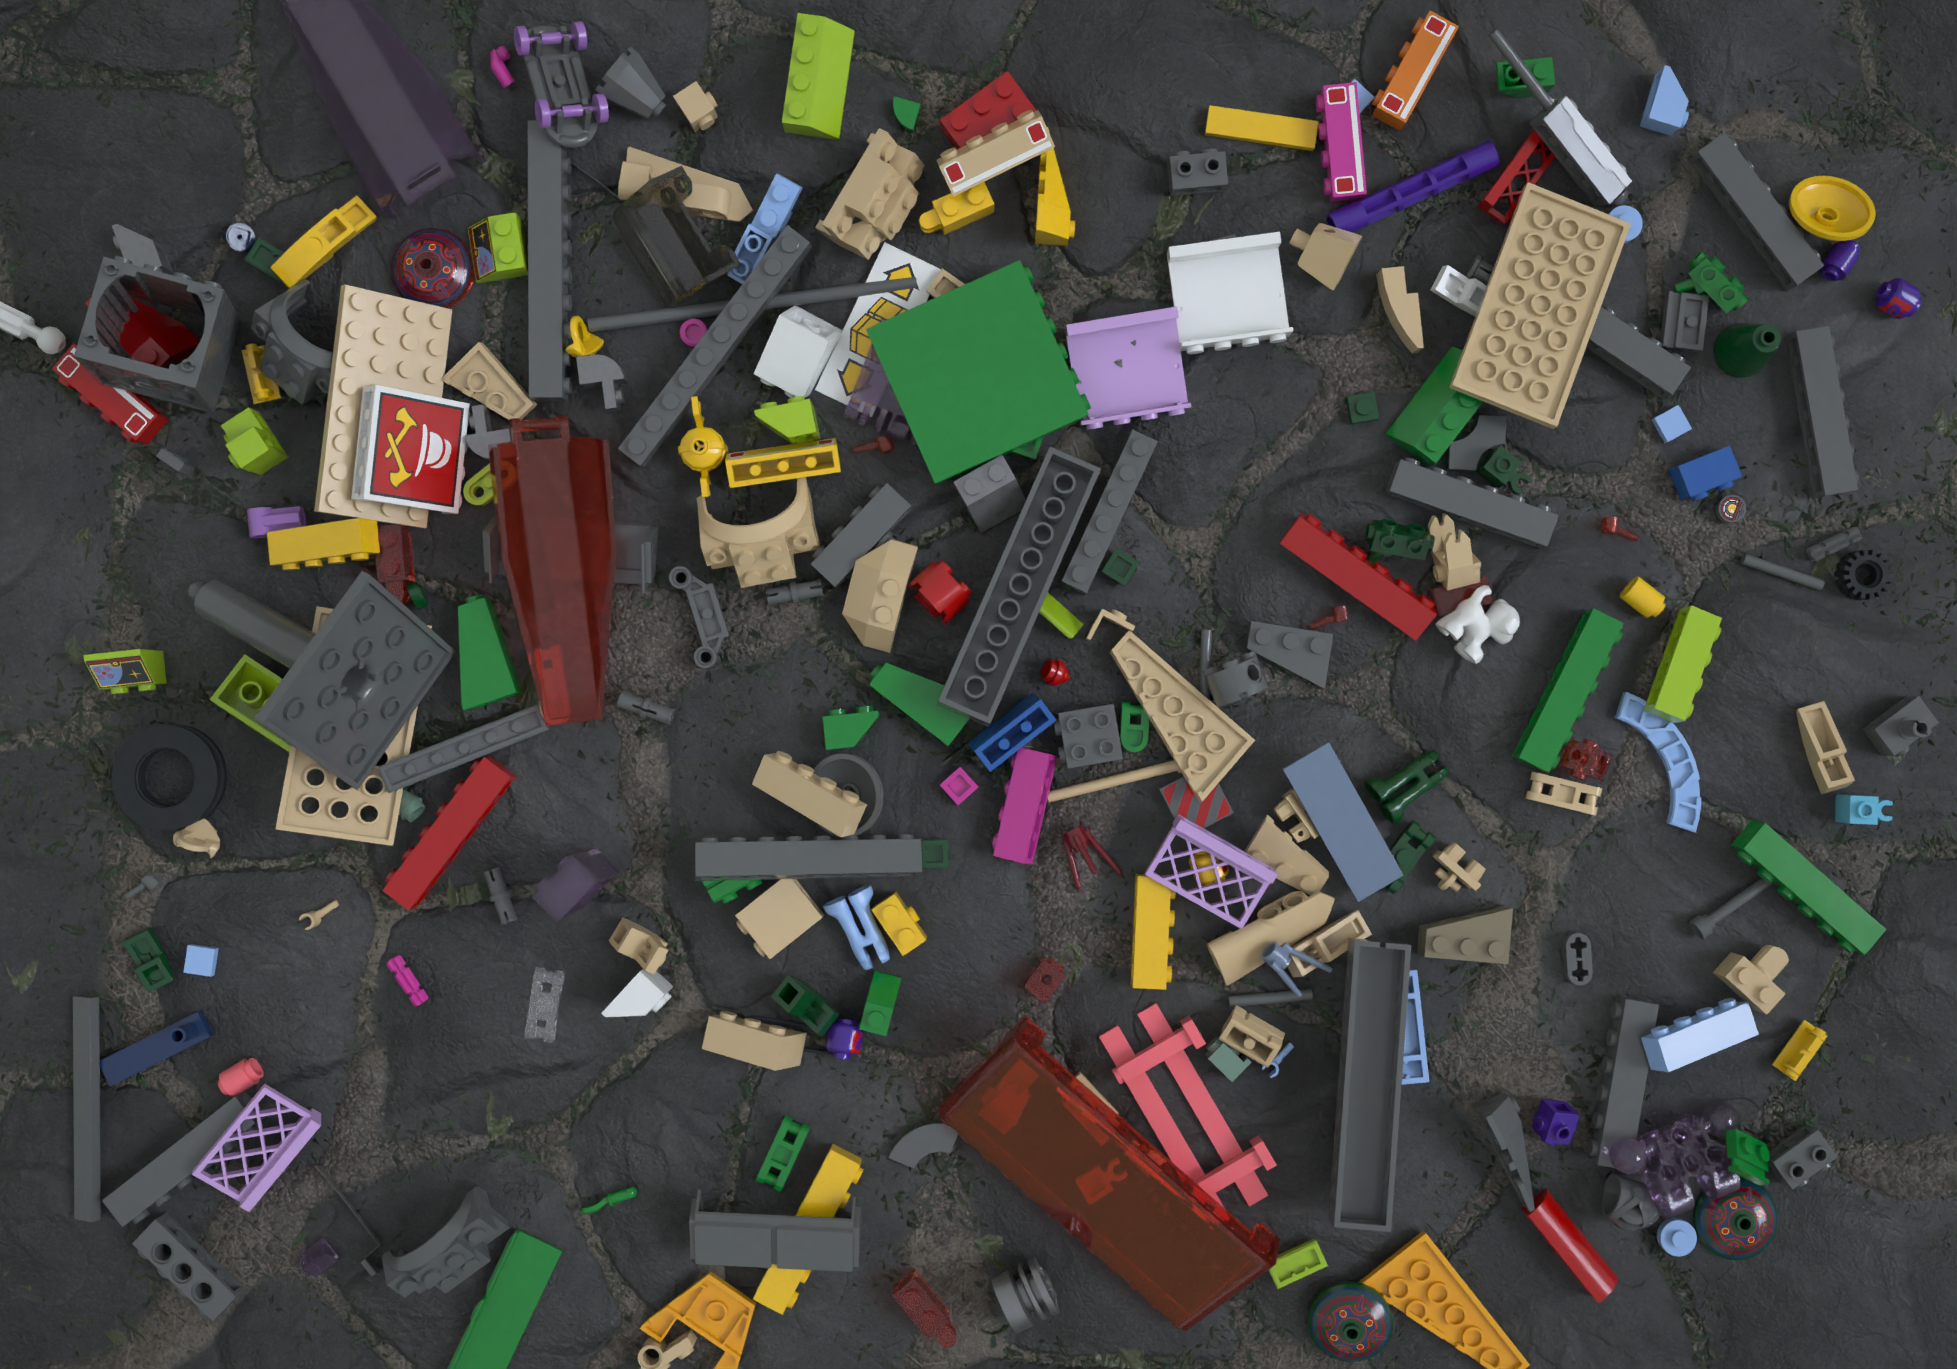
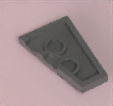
M1250 621L1246 644L1247 650H1255L1257 655L1325 689L1333 634Z

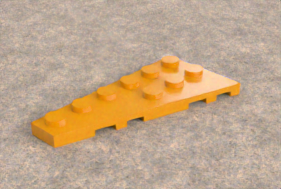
M1424 1230L1359 1281V1283L1374 1288L1385 1298L1388 1304L1393 1305L1432 1333L1451 1343L1455 1348L1466 1353L1487 1369H1526L1530 1366Z

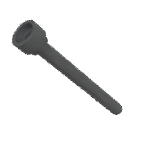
M1762 878L1708 916L1706 914L1702 916L1697 915L1689 921V926L1700 939L1704 940L1713 933L1716 923L1774 883H1768Z

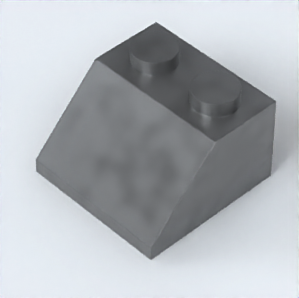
M1003 455L954 481V487L980 533L1022 511L1026 502L1022 490Z

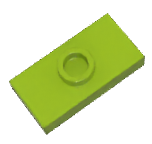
M1315 1238L1265 1261L1277 1289L1328 1266Z

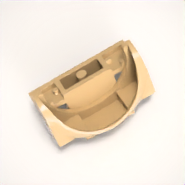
M880 128L876 134L871 133L867 140L869 146L825 220H819L815 227L837 245L867 260L878 249L882 241L886 239L892 240L894 235L901 229L910 209L916 204L919 192L916 190L914 183L920 178L922 169L925 166L916 153L897 145L890 134ZM855 217L862 220L858 223L852 224V221Z

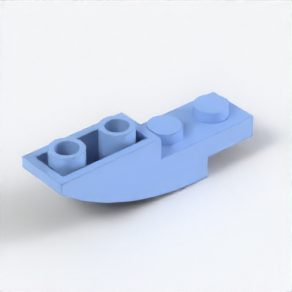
M780 174L775 175L752 224H748L724 274L741 284L744 283L785 229L793 214L791 211L803 187Z

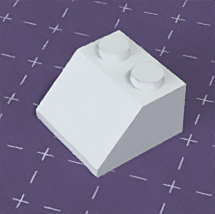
M642 969L601 1014L605 1017L645 1016L651 1010L656 1013L672 997L668 992L673 986L657 971L655 974H651Z

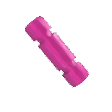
M398 955L390 959L386 963L391 973L395 972V979L406 995L409 994L411 996L409 999L416 1007L427 1001L428 995L424 989L420 990L419 986L421 985L409 967L406 968L404 966L406 963L403 958Z

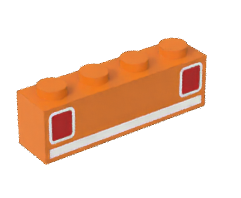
M1429 11L1425 19L1419 17L1411 33L1415 34L1414 39L1411 43L1406 41L1398 57L1402 58L1399 66L1393 65L1385 78V81L1389 82L1385 91L1380 89L1372 102V105L1376 108L1371 116L1401 131L1459 28L1458 25L1432 11Z

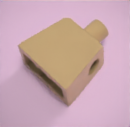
M1319 223L1311 235L1297 228L1289 244L1303 250L1297 263L1299 267L1329 289L1334 290L1341 280L1362 236Z

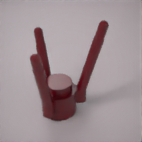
M1080 825L1063 834L1065 842L1062 844L1066 850L1077 889L1081 888V883L1072 849L1075 853L1081 852L1092 874L1097 873L1086 850L1090 846L1088 841L1118 875L1122 874V870L1095 840L1089 829L1085 831L1083 826Z

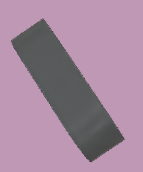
M1569 932L1562 941L1564 975L1569 982L1575 985H1586L1590 982L1593 974L1591 942L1586 935L1580 932ZM1576 937L1578 941L1583 943L1577 949L1578 956H1576V949L1570 947V944L1575 942ZM1577 961L1579 968L1584 970V974H1580L1579 979L1572 975V971L1577 970Z

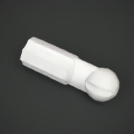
M0 302L1 330L21 340L27 337L35 339L38 347L48 354H56L64 349L66 339L59 329L50 326L41 329L35 326V320L31 316Z

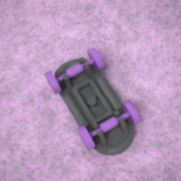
M572 22L571 34L567 33L566 26L558 28L550 25H539L528 30L525 26H515V47L518 55H523L535 96V115L539 128L544 129L548 136L561 146L578 148L586 145L596 134L598 123L608 122L609 110L604 94H594L593 97L591 96L578 51L586 50L587 34L583 22Z

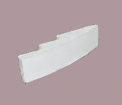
M1449 265L1442 266L1430 291L1476 317L1487 286L1476 278L1469 279Z

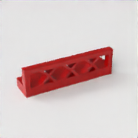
M1534 129L1477 206L1503 226L1514 214L1522 191L1512 192V179L1517 176H1524L1525 185L1527 182L1535 185L1555 157L1551 152L1546 158L1545 153L1551 152L1548 147L1544 148L1543 140ZM1540 154V168L1528 170L1527 159L1529 156ZM1530 174H1535V175L1532 177V179L1530 180L1529 175H1530ZM1518 196V198L1514 202L1513 197ZM1508 198L1509 210L1505 216L1493 208L1498 199Z

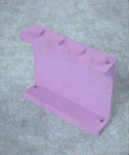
M1177 307L1064 325L1070 366L1074 368L1080 382L1076 387L1080 395L1085 393L1091 409L1087 410L1088 418L1079 421L1080 425H1086L1087 429L1103 427V422L1113 420L1114 425L1130 423V417L1141 416V420L1158 418L1157 413L1168 411L1169 416L1185 413L1184 408L1191 407V403H1188L1176 322V318H1179ZM1134 340H1136L1135 346L1131 344V342ZM1122 359V368L1114 362Z

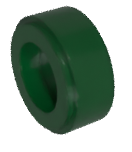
M416 581L407 584L406 588L417 609L420 610L428 606V600L420 584Z

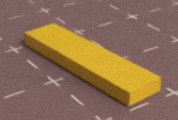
M1210 105L1205 135L1313 151L1315 149L1319 121Z

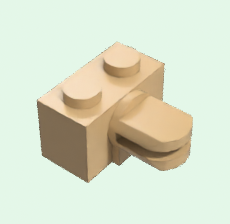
M1765 945L1751 961L1742 955L1731 952L1713 973L1742 1000L1748 1002L1753 1010L1767 1015L1785 995L1772 981L1788 964L1789 959L1783 949L1772 945Z

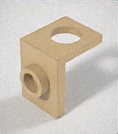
M1101 609L1086 640H1091L1102 617L1131 632L1134 630L1135 625L1125 621L1127 616L1115 609H1112L1111 613Z

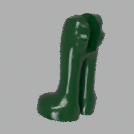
M1435 750L1420 755L1402 770L1387 779L1372 777L1364 782L1369 794L1376 801L1383 802L1413 778L1416 779V782L1405 791L1380 804L1381 812L1391 824H1397L1402 819L1404 810L1408 805L1435 787L1448 775L1449 769L1446 765L1437 768L1428 775L1423 771L1424 768L1440 757Z

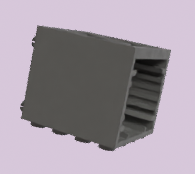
M103 256L74 357L101 385L214 414L241 320L225 290L221 289L222 286L215 282L205 280L204 283L192 281L190 276L183 273L174 272V275L162 273V269L153 265L144 264V267L133 265L131 260L124 257L114 256L111 259ZM131 296L150 301L156 309L158 304L202 315L205 320L204 333L200 343L190 357L178 365L170 364L169 369L117 356L120 355V349L117 347V344H120V334L124 330L123 323H128L130 320L127 312L135 314L140 310Z

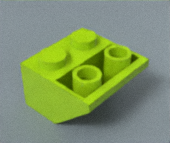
M804 396L790 398L787 404L777 405V402L764 403L760 405L761 409L754 410L755 416L762 425L791 444L821 440L814 406L810 399L805 400Z

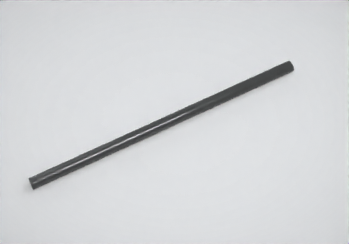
M916 277L781 293L776 294L766 309L844 300L917 288ZM730 300L588 318L589 332L719 316Z

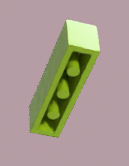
M1692 605L1679 610L1643 711L1672 723L1683 722L1690 717L1694 708L1692 704L1693 698L1703 683L1701 678L1703 670L1708 666L1712 658L1710 651L1713 642L1718 639L1721 633V627H1719L1722 620L1721 617Z

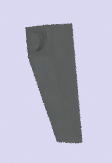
M1499 1092L1473 1105L1472 1108L1521 1204L1531 1212L1535 1210L1522 1122L1517 1114L1520 1112V1108L1513 1096L1508 1097L1503 1092Z

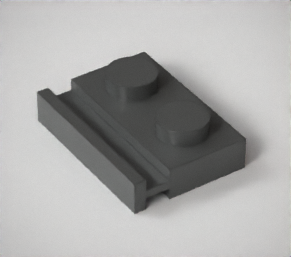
M1674 291L1665 293L1660 336L1662 348L1666 347L1690 352L1703 351L1709 296L1683 292L1674 293Z

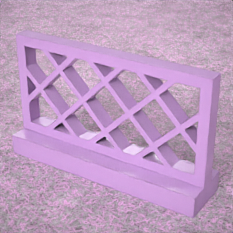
M1177 814L1172 823L1171 830L1145 871V875L1242 929L1270 883L1273 884L1278 875L1273 867ZM1175 835L1186 840L1188 850L1172 854L1170 844ZM1190 843L1197 846V848L1192 849ZM1168 849L1169 855L1163 856ZM1206 851L1210 853L1213 864L1196 867L1193 854ZM1190 855L1193 869L1177 873L1174 859ZM1215 857L1222 861L1216 863ZM1171 860L1174 874L1162 877L1154 872L1160 862ZM1228 864L1234 867L1236 877L1220 881L1217 867ZM1214 868L1217 882L1201 886L1198 872ZM1238 870L1245 873L1246 875L1240 876ZM1195 873L1198 887L1189 890L1182 888L1179 877ZM1254 878L1261 882L1256 892L1244 894L1241 881ZM1176 879L1177 885L1169 880ZM1238 882L1241 896L1225 900L1222 886ZM1219 887L1222 901L1212 904L1205 901L1203 891ZM1198 892H1199L1201 898H1199L1198 896L1194 895V893H1198ZM1251 899L1249 904L1247 905L1246 900ZM1243 901L1245 910L1238 920L1229 914L1227 905ZM1224 906L1225 912L1217 907Z
M264 1084L192 1170V1175L239 1201L240 1207L250 1212L320 1128L321 1113L313 1108L309 1111ZM266 1094L276 1100L277 1108L260 1111L259 1102ZM294 1111L301 1115L296 1123L283 1124L282 1113ZM278 1114L280 1126L263 1129L261 1117ZM257 1118L258 1130L242 1132L241 1123L244 1120ZM281 1132L282 1140L279 1144L265 1145L264 1135ZM260 1136L262 1147L245 1150L244 1138ZM239 1140L241 1151L224 1154L223 1145L226 1142ZM263 1154L264 1162L260 1166L248 1168L247 1156ZM242 1157L244 1169L227 1172L225 1160ZM221 1161L223 1173L210 1175L203 1171L207 1164ZM245 1175L246 1184L240 1191L229 1185L228 1178Z

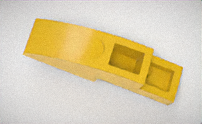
M355 196L339 210L335 208L314 225L270 269L290 289L329 261L337 250L376 221L377 216L358 196Z

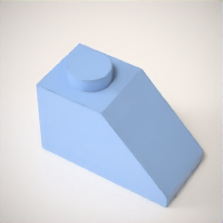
M1664 65L1655 74L1640 127L1671 136L1678 129L1685 126L1689 116V112L1686 111L1689 101L1669 66Z

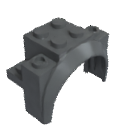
M306 279L301 280L281 295L256 309L251 325V330L260 339L266 341L260 370L268 379L273 380L285 390L288 396L297 400L301 405H304L322 392L328 394L333 352L321 349L308 342L295 331L288 320L291 314L307 305L304 297L310 281Z

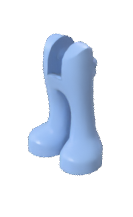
M870 884L848 894V899L864 928L865 936L859 932L845 896L837 897L823 905L825 912L835 917L841 924L855 957L865 970L873 968L865 947L873 944L882 963L890 959L886 941L870 909V901L873 896V889Z

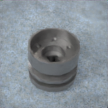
M1035 1257L1028 1260L1031 1270L1030 1274H1028L1022 1263L1018 1265L1020 1276L1018 1280H1015L1008 1270L991 1278L1000 1306L1016 1334L1033 1326L1031 1312L1034 1310L1043 1321L1047 1319L1044 1305H1047L1053 1316L1060 1313L1053 1284L1047 1272L1039 1265Z

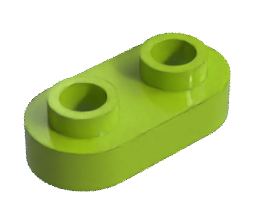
M503 460L492 461L466 482L463 488L465 499L476 506L488 504L514 482L515 471L509 463ZM504 470L505 478L499 480L497 474L499 471ZM478 488H483L484 494L481 497L476 496Z

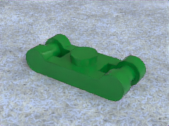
M785 1115L755 1180L760 1184L765 1182L774 1186L773 1190L781 1192L811 1127L804 1123L799 1125L793 1122V1118ZM787 1131L797 1136L794 1143L784 1138ZM771 1166L781 1170L779 1176L769 1172Z

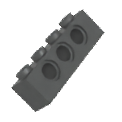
M167 1212L155 1219L132 1243L142 1258L149 1260L157 1267L158 1273L163 1278L169 1279L183 1297L190 1299L197 1306L201 1315L210 1318L212 1321L222 1315L246 1290L227 1269ZM164 1244L171 1248V1254L165 1251ZM184 1263L191 1267V1274L184 1269ZM204 1283L210 1285L212 1293L205 1290Z

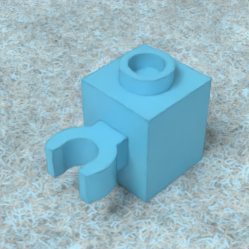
M1836 794L1835 822L1878 825V820L1891 821L1892 816H1884L1881 810L1885 805L1892 806L1893 802L1879 800V797Z

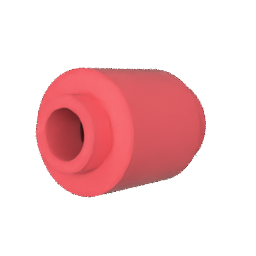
M243 1059L219 1074V1089L223 1094L235 1097L257 1084L264 1075L263 1069L256 1059Z

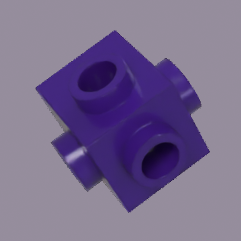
M1542 1098L1537 1114L1533 1118L1532 1129L1541 1137V1141L1548 1145H1570L1580 1115L1566 1101Z

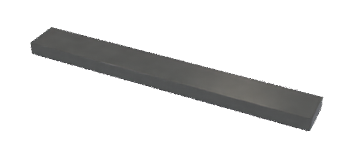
M79 995L73 996L74 1219L95 1222L101 1218L99 997Z

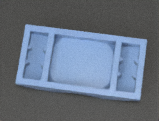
M1416 969L1409 972L1402 1085L1429 1082L1418 972Z

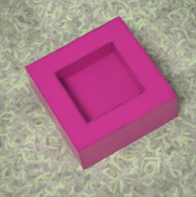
M961 766L940 784L957 805L962 803L978 788V785Z

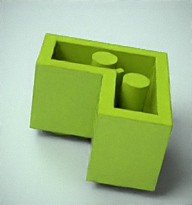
M248 407L221 425L226 433L223 435L227 442L226 447L230 451L228 457L238 469L241 468L248 472L263 475L289 457L259 411Z

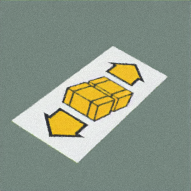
M884 242L865 283L916 277L917 288L858 297L815 390L872 417L889 380L866 329L927 302L929 294L926 290L941 269Z

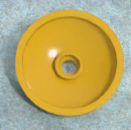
M1814 176L1807 178L1795 186L1789 198V208L1797 223L1812 235L1826 240L1846 241L1859 238L1869 231L1876 216L1875 207L1870 197L1855 184L1837 177Z

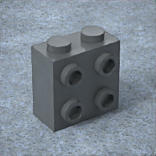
M1114 704L1057 713L1058 719L1054 722L1056 736L1061 735L1063 746L1058 747L1060 763H1066V768L1123 759Z

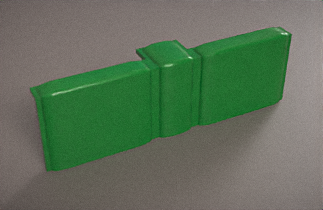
M520 1229L514 1232L508 1240L488 1282L486 1294L472 1312L471 1322L466 1328L447 1369H507L562 1254V1249Z

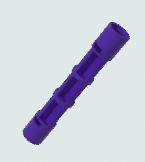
M1490 141L1481 143L1433 167L1422 170V172L1398 183L1389 185L1387 188L1326 215L1327 224L1354 233L1391 214L1400 212L1426 198L1435 196L1448 188L1498 167L1499 156L1496 148Z

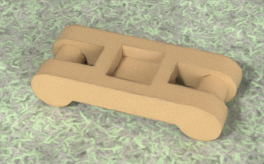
M1531 773L1530 780H1532L1530 791H1527L1525 799L1596 816L1598 808L1595 805L1597 797H1601L1602 788L1541 773ZM1544 783L1551 785L1549 795L1541 794ZM1581 792L1586 794L1584 804L1579 803Z

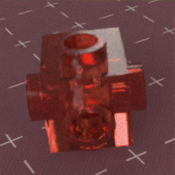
M1584 739L1582 743L1571 740L1569 747L1564 751L1562 766L1571 771L1569 775L1574 778L1586 781V778L1589 777L1603 782L1613 756L1600 749V744L1591 740Z

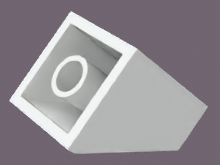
M793 306L779 315L754 374L760 377V381L772 387L777 386L785 390L784 393L790 398L798 396L806 398L812 392L843 330L798 306Z

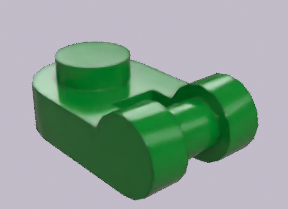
M1122 702L1120 743L1127 751L1139 752L1145 748L1148 742L1149 717L1141 705H1130V702ZM1130 716H1139L1140 725L1130 724Z

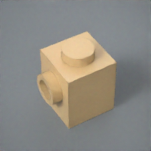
M697 81L673 96L695 132L699 129L705 130L714 124L715 119L718 118L714 109L718 104L709 91L704 94Z

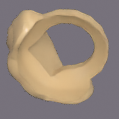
M205 818L190 826H186L182 830L176 831L173 835L175 846L191 851H205L210 855V858H213L220 848V838L218 837L217 830Z

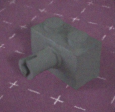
M1906 696L1862 728V730L1882 756L1898 757L1906 753L1910 749L1909 745L1915 740H1922L1932 733L1931 729L1939 722L1920 696Z

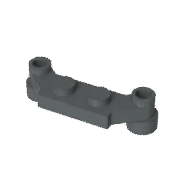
M677 566L671 570L669 581L672 586L686 591L702 641V647H699L694 653V661L701 668H711L717 662L724 639L730 637L718 595L713 583L707 585L693 576L689 569ZM682 574L686 575L684 583L679 582V577ZM709 652L711 660L706 663L703 656Z

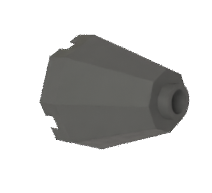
M629 47L627 55L623 53L604 75L602 80L606 84L603 87L598 85L595 89L596 94L605 95L608 103L646 119H649L652 115L657 118L667 106L663 103L666 98L665 94L640 54L632 47Z

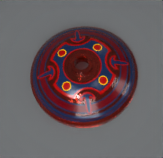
M426 228L410 234L398 245L392 258V281L397 292L405 299L448 309L459 303L467 295L474 280L473 258L469 248L459 237L447 230ZM431 261V267L424 269V263Z

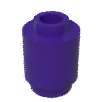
M1853 240L1834 243L1822 261L1824 266L1820 270L1823 277L1830 281L1844 280L1860 256V246Z

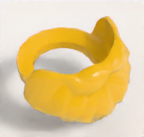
M580 316L571 318L570 331L573 344L566 348V352L573 357L595 355L603 346L604 340L591 334Z

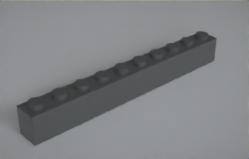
M528 120L529 398L535 402H568V394H572V379L568 377V367L572 366V356L566 352L568 339L572 338L570 322H568V311L572 310L571 295H568V284L572 282L571 268L567 267V257L572 254L571 241L567 240V229H571L572 225L571 214L567 212V202L571 201V187L567 184V174H571L570 157H567V147L553 141L544 129L539 128L537 120Z
M789 225L785 227L618 449L638 465L642 467L647 466L691 408V397H699L811 250L812 246L808 240Z

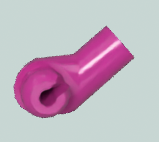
M499 46L496 50L493 49L490 52V64L492 72L503 88H506L515 80L504 64L506 60L510 59V54L504 46Z

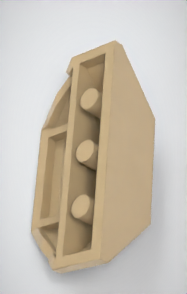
M891 539L856 560L842 614L863 646L891 652L918 546Z

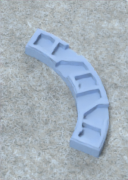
M1623 692L1614 718L1635 728L1652 744L1662 759L1667 772L1670 786V807L1666 823L1696 833L1701 810L1698 781L1700 777L1689 745L1672 722L1643 711L1646 704L1645 700L1628 692Z

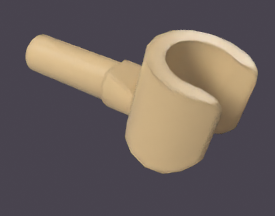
M334 900L318 911L302 914L299 921L310 917L312 923L305 930L314 928L321 923V918L340 904L337 900Z

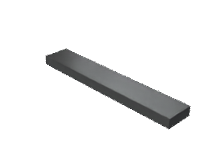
M537 704L379 766L378 770L388 793H392L548 731L549 728L542 717L540 706Z

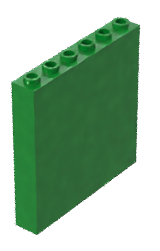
M1020 260L866 329L935 485L1088 418L1087 410L1091 409L1085 393L1079 394L1076 387L1080 383L1074 368L1068 369L1064 360L1068 358L1066 349L1062 342L1057 344L1053 333L1057 332L1051 317H1045L1042 310L1045 307V303L1039 291L1034 292L1030 283L1034 281L1033 275L1028 265L1023 267Z

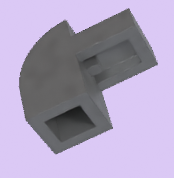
M596 354L576 357L580 385L585 389L603 387L605 409L610 413L622 412L621 404L625 403L622 387H618V385L629 383L624 370L614 360L604 355Z
M484 405L472 406L473 414L469 416L471 429L476 431V434L465 435L471 450L489 461L503 460L508 462L520 460L516 433L511 429L493 431L490 409Z

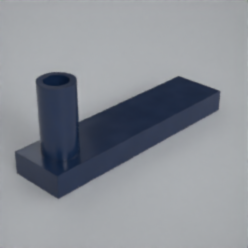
M201 1010L100 1060V1068L109 1086H113L214 1034Z

